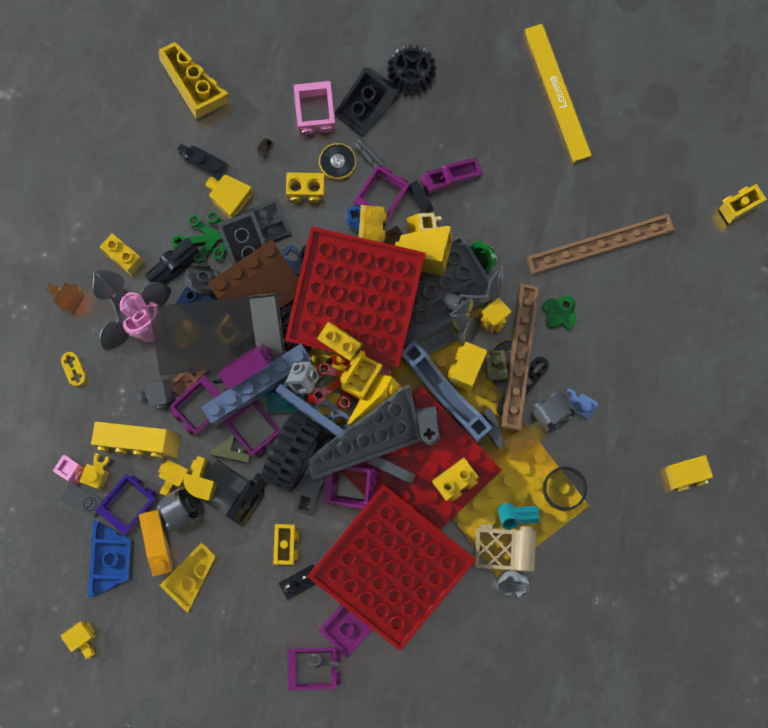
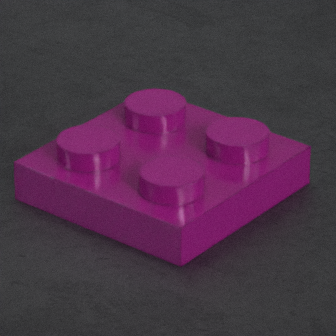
M341 605L318 631L347 658L373 629Z

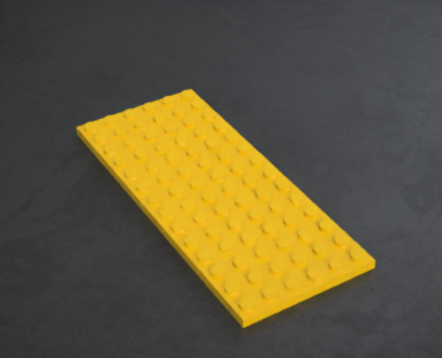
M460 340L429 356L449 382L450 378L447 377L452 363H457L455 357L459 346H464ZM402 359L399 368L389 365V368L392 369L391 377L402 388L405 385H409L413 394L422 386L451 416ZM480 368L471 393L455 386L453 387L481 415L484 411L491 408L501 429L502 416L496 412V405L503 395L494 383L487 379V374ZM523 420L520 432L501 429L503 447L499 451L487 435L477 443L502 471L452 518L475 550L476 528H481V524L493 525V529H504L498 514V508L502 504L511 503L515 507L538 506L539 523L519 524L516 528L510 529L520 530V526L532 527V531H536V547L589 507L588 503L584 500L578 507L562 511L553 508L546 501L543 494L544 480L551 471L559 468V466ZM562 470L551 474L546 484V491L550 500L557 506L565 508L578 504L582 496ZM481 532L480 541L485 546L494 540L489 533ZM493 533V535H494L495 537H497V536L500 534V533ZM503 534L498 538L505 548L512 542V534ZM497 541L488 548L495 557L504 550ZM486 550L480 555L486 565L493 560ZM505 551L497 560L504 566H511V557ZM494 561L491 565H498V563ZM490 569L496 578L506 571Z

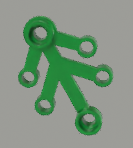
M216 212L208 213L207 220L210 224L217 225L223 222ZM191 215L188 219L190 226L198 228L205 234L185 238L182 235H176L172 238L171 245L175 249L179 246L175 244L176 240L180 239L184 242L187 238L194 244L206 242L203 248L194 255L197 263H203L216 242L222 240L220 232L214 231L201 222L197 215ZM211 216H216L214 221L210 220ZM193 219H198L197 223L192 224L191 221ZM224 242L220 248L217 247L213 250V256L216 260H221L225 256L224 253L227 249ZM217 251L222 252L221 256H215V253ZM202 254L203 258L198 260L197 256Z

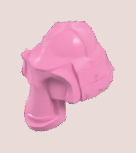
M130 292L125 294L120 301V310L128 317L123 321V329L126 330V333L137 339H142L146 342L159 341L164 327L158 304L153 301L145 304L142 296L138 293Z

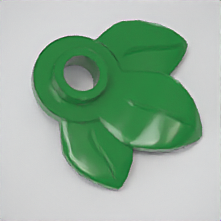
M564 295L559 299L550 298L544 302L542 309L549 312L547 315L548 328L563 324L570 331L575 326L577 321V315L574 312L576 302L571 296ZM564 301H568L570 303L569 308H564L562 306Z

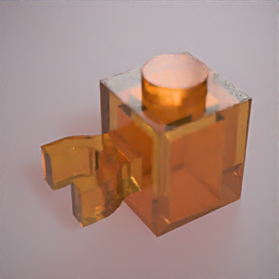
M50 283L46 289L49 293L56 296L53 302L74 315L85 297L81 292L82 288L74 283L71 285L64 283L61 289Z

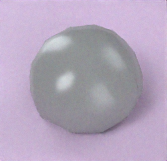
M517 570L504 572L497 583L498 590L507 597L517 594L519 598L528 592L530 586L525 574Z

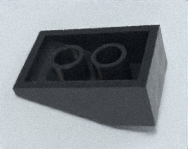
M364 67L334 113L361 135H364L390 106L400 89L373 68Z

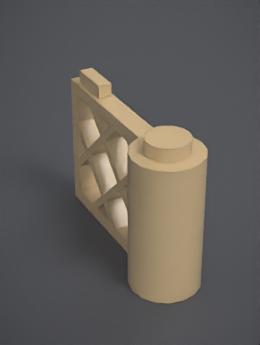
M481 524V528H476L475 568L535 571L536 531H532V527L520 526V530L493 529V525ZM481 532L489 533L494 540L485 546L480 541ZM493 533H500L497 537L493 535ZM503 534H512V542L505 548L498 538ZM495 541L504 549L496 557L488 550ZM486 550L493 560L487 565L479 564L480 555ZM505 551L511 557V566H504L497 560ZM494 561H496V562L498 563V565H491V564H492Z

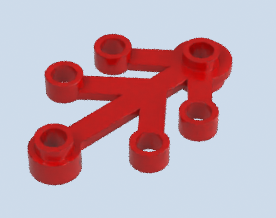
M337 353L332 357L334 365L351 367V361L341 354ZM337 356L341 358V363L337 362ZM327 363L319 364L316 368L319 375H329L338 379L322 389H313L312 393H308V401L313 405L322 403L327 394L342 386L340 379L344 371L331 368ZM321 366L325 367V372L321 371ZM341 389L340 398L337 400V406L340 409H346L350 406L349 393ZM316 392L320 394V399L315 397ZM341 400L346 401V406L341 404Z

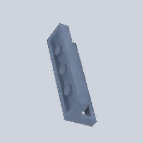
M286 381L276 389L277 394L315 422L321 424L323 428L337 437L350 427L347 423L341 429L335 424L334 418L343 417L349 421L350 417L328 400L324 399L323 403L318 405H309L303 401V395L308 393H292L287 389L288 384ZM316 392L315 397L320 399V395ZM327 405L330 407L331 416H323L319 413L318 406Z

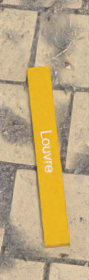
M543 24L526 28L524 31L572 161L576 163L589 159L592 156Z

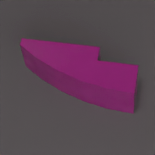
M476 157L446 164L440 169L427 171L420 179L428 195L482 176L483 172Z

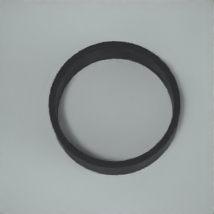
M567 466L559 467L551 471L545 478L543 494L546 501L553 508L562 511L572 510L584 501L587 495V482L578 470ZM569 470L579 476L583 483L584 492L578 504L565 508L557 506L550 500L546 491V484L554 472Z

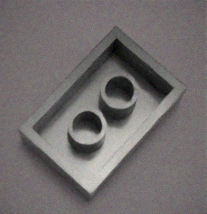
M253 211L217 224L232 265H235L265 244Z

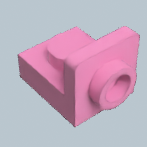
M63 454L53 471L70 483L80 486L81 483L79 481L85 467Z

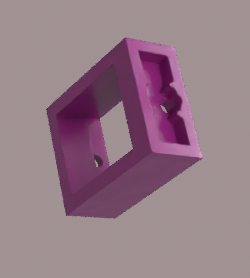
M377 165L353 201V205L360 208L361 205L374 206L364 199L378 178L401 190L387 211L386 222H383V226H386L408 193L409 184L403 177L393 175L392 171L388 168H381Z
M262 343L226 365L218 375L228 390L267 367L272 362L274 354L268 345L265 346Z
M205 375L170 405L173 410L171 414L177 421L183 420L186 424L184 428L190 435L194 433L196 436H199L212 424L209 419H206L196 428L179 409L203 387L214 398L221 395V392Z
M257 400L223 421L253 458L255 456H262L267 451L266 447L274 443L281 430ZM256 407L275 432L255 449H252L233 425Z
M356 464L344 469L367 473L365 499L337 495L339 471L325 475L323 502L364 508L376 493L375 485L378 482L377 467Z
M336 647L287 649L288 690L337 689V684H341V672H337V667L331 666L332 683L297 684V654L331 653V661L340 662V651L336 652Z

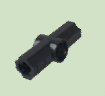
M187 238L174 250L165 252L160 257V262L145 274L146 278L151 283H163L171 275L180 273L185 266L184 264L199 252L198 248Z

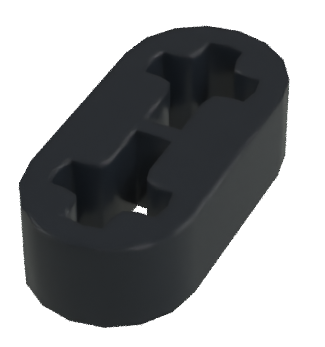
M418 181L410 183L409 190L423 213L434 211L429 198Z

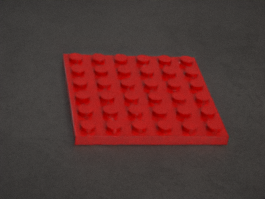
M311 226L285 341L338 353L317 339L326 324L331 322L363 343L356 355L362 350L365 352L366 357L377 363L399 368L426 252Z
M420 386L412 394L415 410L436 406L439 422V441L434 445H427L422 440L421 442L379 456L416 474V477L411 484L377 468L378 482L375 485V492L384 483L441 530L502 469L433 397ZM428 431V435L425 436L431 440L435 434L432 431ZM465 458L479 478L476 479L478 483L469 490L467 487L461 490L460 493L462 495L453 502L451 499L446 501L432 481ZM367 462L359 463L360 465L373 466ZM342 469L341 472L365 496L367 473Z
M383 483L307 577L396 649L401 651L474 564L476 558Z

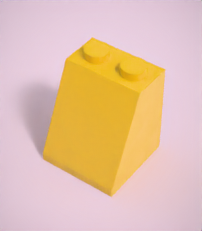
M451 226L401 235L399 242L396 241L395 246L426 252L422 272L444 276L453 241Z

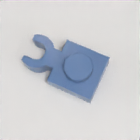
M568 389L567 393L571 394V399L568 400L574 405L573 407L576 409L577 414L588 420L598 403L583 393L577 397L574 390Z

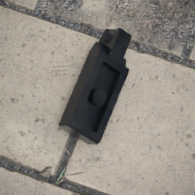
M180 143L177 148L178 153L185 156L183 160L188 165L220 181L229 166L225 161L193 145L189 148Z
M257 473L252 480L250 479L225 515L240 526H244L264 495L263 486L266 481H264L260 473Z

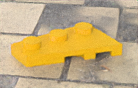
M201 542L159 586L188 613L216 555Z

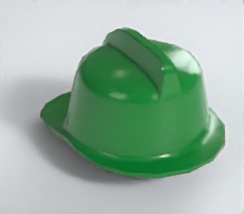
M476 241L470 248L486 274L489 275L490 270L497 263L494 247L488 246L485 242Z

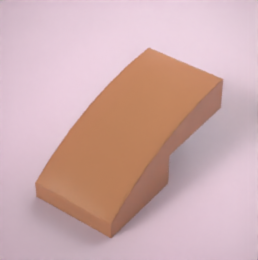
M193 357L181 369V373L171 382L173 393L180 397L205 375L208 369Z

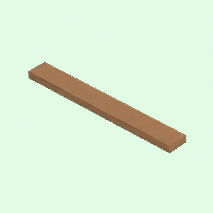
M668 213L526 257L533 276L673 233L675 228Z
M520 284L501 429L521 431L539 287L526 284Z

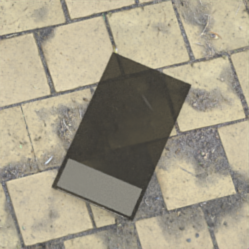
M277 293L149 307L160 376L223 369L226 365L262 343L265 346L268 345L274 354L272 362L284 355L285 346L278 302L279 296Z

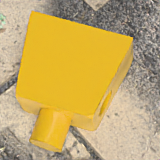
M224 175L220 181L210 177L205 185L212 190L209 194L211 201L229 219L234 218L253 194L251 186L227 175Z

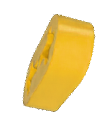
M66 352L61 357V364L67 379L73 386L82 387L87 382V375L80 358L73 352ZM69 357H71L72 359H75V360L72 361V362H73V365H74L73 368L71 367L70 364L66 363V362L69 361V360H68ZM75 371L79 376H82L79 383L73 381L75 379Z

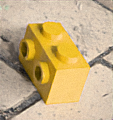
M757 184L751 187L746 186L738 191L739 194L734 197L730 195L722 201L723 204L719 209L729 224L757 209L767 200Z
M361 205L360 238L378 242L385 240L383 222H386L387 213L384 211V207Z
M499 297L482 310L479 317L480 327L485 332L489 331L490 334L494 331L500 332L506 326L505 324L511 314V310Z
M463 458L432 482L446 501L451 499L453 502L462 495L460 491L465 487L469 490L478 483L476 479L479 477L467 460Z
M275 524L274 565L295 566V561H299V549H296V541H299L300 530H296V525Z

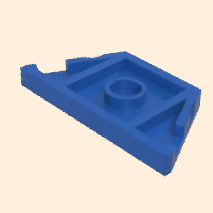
M93 521L88 597H94L130 580L132 540L98 521Z

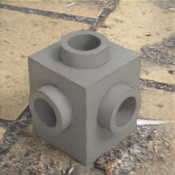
M311 362L294 363L286 382L295 394L312 393L319 373Z

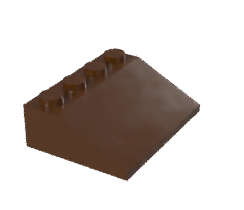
M270 240L209 281L208 285L244 335L254 328L250 299L275 296L276 309L279 311L294 301L299 278L274 241Z

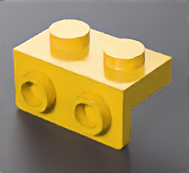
M361 350L358 355H354L350 363V369L344 371L340 381L344 391L363 400L380 373L382 365L366 357L365 352Z

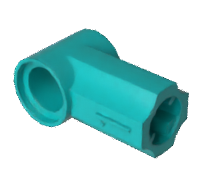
M505 503L498 508L501 525L506 530L514 529L519 524L539 523L538 506L515 507L511 503Z

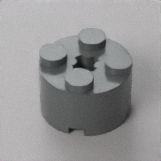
M559 390L552 393L547 401L541 400L535 404V410L532 412L533 418L545 435L548 434V431L553 433L569 422L567 419L570 415L574 418L577 414L576 409L568 398Z
M181 486L168 494L157 504V509L163 515L166 527L171 532L174 530L183 532L203 519L201 517L203 507L200 500L191 495L185 486Z

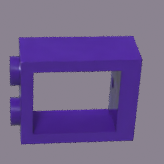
M125 474L95 510L125 536H129L140 523L139 514L149 512L159 501L155 497L157 493L149 487L146 489L140 485L142 481L134 474L131 477ZM130 483L145 495L149 501L127 526L108 508Z

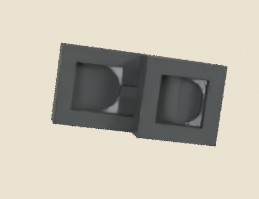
M489 408L482 415L493 429L488 432L487 436L499 451L503 447L502 433L494 413Z

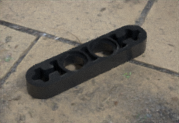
M539 356L530 363L528 375L532 377L533 383L527 384L526 395L548 370L549 363L546 358ZM537 364H543L542 368H540L537 371V373L533 372V370L537 367ZM505 394L496 405V412L500 416L503 414L502 405H504Z

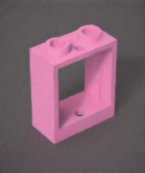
M331 82L294 85L299 133L309 135L317 131L328 133L336 130ZM327 96L330 119L302 122L300 98Z

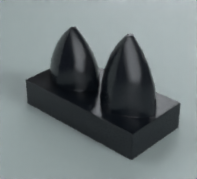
M314 564L278 583L287 601L317 585L307 577L315 567Z

